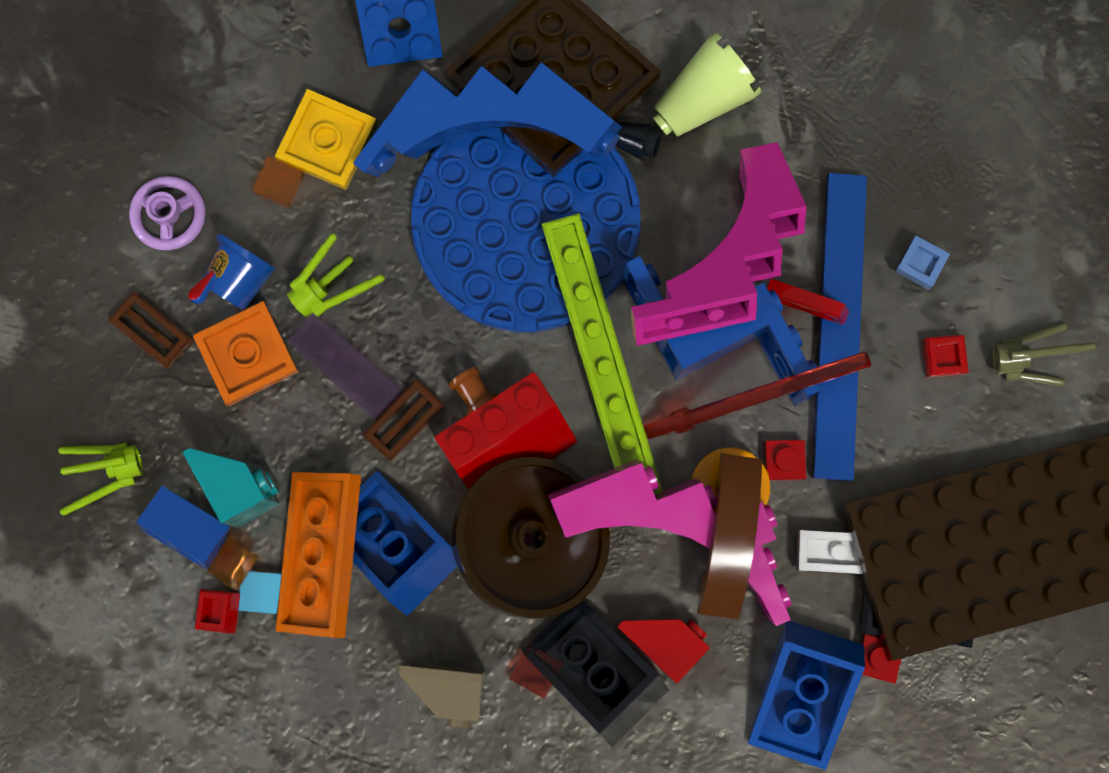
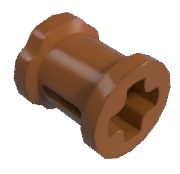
M477 366L464 371L448 384L452 391L456 390L468 407L467 414H470L497 396L496 393L491 394L479 377L480 370Z

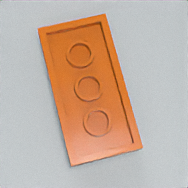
M292 472L276 622L277 632L345 638L361 475L351 473Z

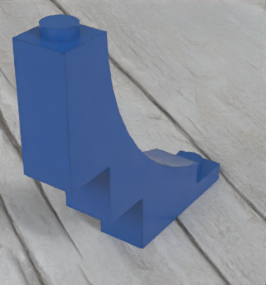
M542 62L518 93L482 66L459 96L437 77L422 69L353 164L364 173L379 177L393 166L396 161L395 155L398 151L416 160L430 149L449 139L468 132L498 127H519L548 132L567 139L594 157L599 158L602 153L606 155L615 147L620 138L618 132L622 126Z

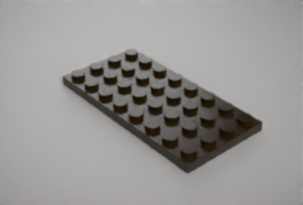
M1109 434L843 504L888 661L902 659L1109 601Z

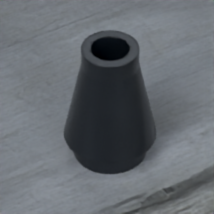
M617 122L622 128L618 132L620 138L615 147L641 161H644L646 158L654 160L660 148L662 130L655 129L654 124Z

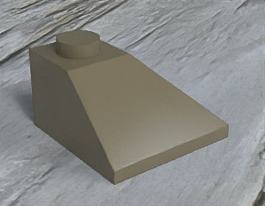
M405 662L399 665L398 674L438 718H447V726L471 728V721H480L486 670L416 662Z

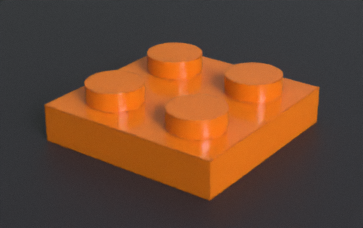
M264 301L193 335L227 406L248 398L299 372Z

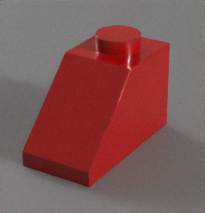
M680 619L621 620L616 625L624 635L676 684L710 649L703 641L708 635L691 619L686 624Z

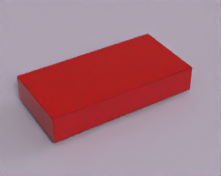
M770 278L767 289L768 291L774 290L782 305L839 325L845 324L849 310L844 303Z

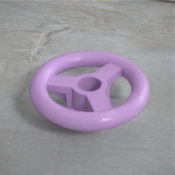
M174 176L157 177L146 182L135 193L129 208L130 224L138 239L151 248L166 251L182 248L192 242L200 233L206 216L205 203L198 189L187 180ZM167 187L179 189L187 194L178 200L167 192H156L149 196L154 191ZM193 206L194 217L191 225L183 234L174 238V223L178 220L180 213ZM142 207L145 208L147 215L161 226L160 238L151 235L143 226L141 221ZM171 207L168 215L161 216L163 208Z

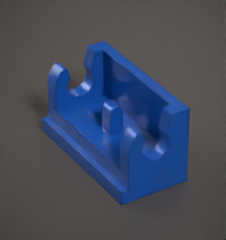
M163 486L160 487L136 521L143 532L207 571L211 569L214 561L230 538L227 535L230 530L228 525L221 524L215 517Z

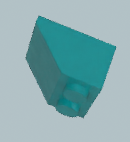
M191 448L182 452L221 524L240 527L280 504L275 496L280 490L269 471L264 473L261 468L258 469L243 462Z

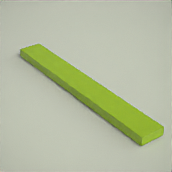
M580 214L543 223L542 229L613 467L616 468L636 459L642 462L643 467L650 465L659 486L653 492L654 495L658 494L663 490Z

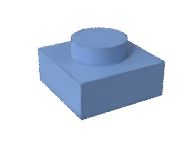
M915 236L894 272L929 290L933 287L950 254Z

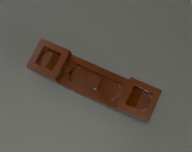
M723 453L720 455L715 493L718 496L707 570L702 576L697 609L698 614L731 619L739 618L747 589L755 546L761 494L762 459Z

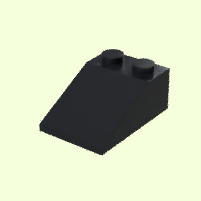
M584 601L572 609L561 613L522 651L528 660L611 747L669 691L660 675Z

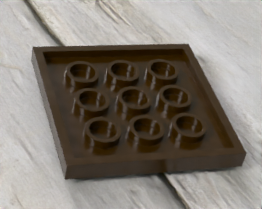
M522 0L444 70V77L461 93L482 66L518 93L542 62L610 118L615 120L660 78L661 71L581 0ZM498 127L553 178L583 150L567 139L548 132L529 128Z

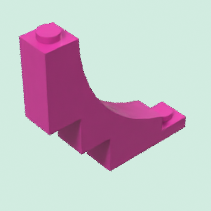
M778 142L740 150L739 178L745 198L735 224L724 240L707 257L686 272L666 282V300L647 302L631 307L632 334L636 346L756 320L757 291L753 282L781 276L782 246L779 239L804 234L807 206Z

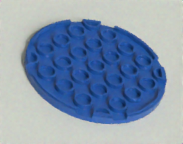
M486 128L468 132L441 143L432 153L431 159L425 166L421 177L419 176L411 205V231L415 251L421 267L435 290L447 303L469 319L497 330L515 333L545 332L571 324L542 229L543 223L580 214L605 301L610 298L621 284L625 264L634 259L640 235V200L636 184L627 164L615 147L606 155L602 153L599 158L594 157L583 149L553 178L499 128Z

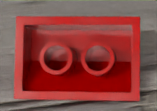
M532 372L434 436L467 489L484 472L500 463L521 457H540L552 460L578 442L556 403L535 372Z

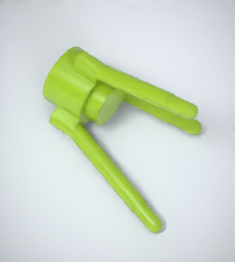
M332 233L321 245L301 274L289 284L292 290L287 293V296L295 308L305 317L310 316L312 313L319 317L327 309L385 280L384 275L368 279L325 300L324 298L329 295L325 286L353 262V257L348 256L320 280L314 276L308 280L336 241L337 235Z
M125 442L116 445L59 447L58 452L60 454H108L104 455L103 460L63 467L60 469L62 475L105 468L109 478H117L116 481L63 507L60 510V514L63 516L122 487L135 485V477L143 475V464L137 445L128 446V443Z

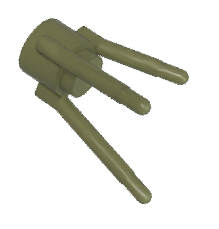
M1061 323L1021 336L1001 338V343L994 344L993 366L996 374H1005L1006 381L1024 380L1063 386L1065 385V380L1062 378L1023 372L1024 368H1030L1031 358L1095 350L1097 345L1091 342L1030 349L1028 345H1022L1066 330L1068 328L1067 324Z

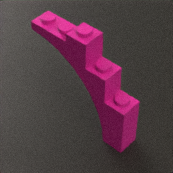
M636 459L548 495L565 537L596 528L629 525L666 530L691 538L710 549L715 517L713 509L716 508L717 499L711 486H703V483L696 478L654 495L653 490L659 488L654 472L650 465L643 467L642 462ZM760 501L748 585L756 595L767 619L775 626L791 620L786 608L792 605L784 585H777L772 571L777 569V565L770 549L762 547V545L776 540L773 528L777 526V520L770 505H763L762 501Z

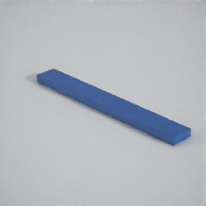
M828 173L826 176L821 296L844 303L849 310V314L845 324L842 325L819 318L817 368L822 376V381L819 382L822 389L816 393L812 479L854 481L867 176Z

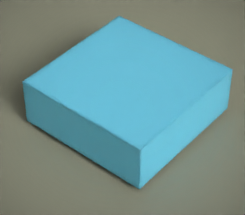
M242 570L238 611L277 614L282 574Z

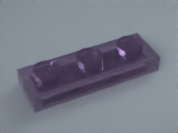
M315 314L288 341L292 347L375 421L402 393L395 384Z

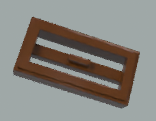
M134 291L108 319L110 323L169 371L174 366L175 360L177 358L180 359L184 355L183 351L187 346L190 347L195 342ZM135 303L138 304L177 336L180 341L176 345L173 344L133 311L131 307ZM125 314L170 351L166 357L121 321Z
M415 379L362 436L392 463L445 408V405L418 379ZM419 391L423 396L378 440L375 435ZM430 402L433 406L389 450L386 446Z

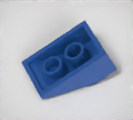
M378 471L360 486L353 563L392 605L408 616L457 567L453 547Z
M793 621L786 622L773 657L748 744L826 770L865 669L864 645Z

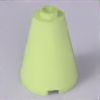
M715 32L707 38L654 106L658 114L653 117V120L666 136L673 132L678 137L755 99L762 92L760 87L751 88L750 84L755 81V78L729 45L723 49L716 43L722 37Z

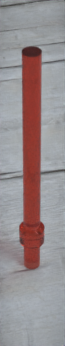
M864 351L691 410L684 407L672 411L670 417L646 424L644 426L646 437L650 440L672 432L681 434L693 430L696 424L871 367L869 355Z

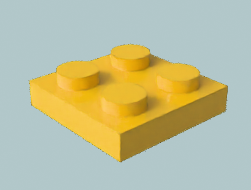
M307 89L275 154V158L283 164L347 190L357 169L353 162L372 138L378 125L377 118Z

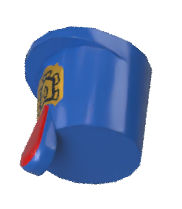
M218 233L216 240L219 246L202 280L190 289L188 298L194 304H201L205 301L211 290L233 305L245 310L276 268L221 233Z

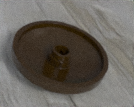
M515 458L500 463L484 472L464 493L453 522L452 545L454 557L468 587L489 607L516 618H545L572 609L581 603L596 587L608 560L610 548L609 527L596 528L565 537L548 497L549 494L584 481L585 479L564 464L546 458Z

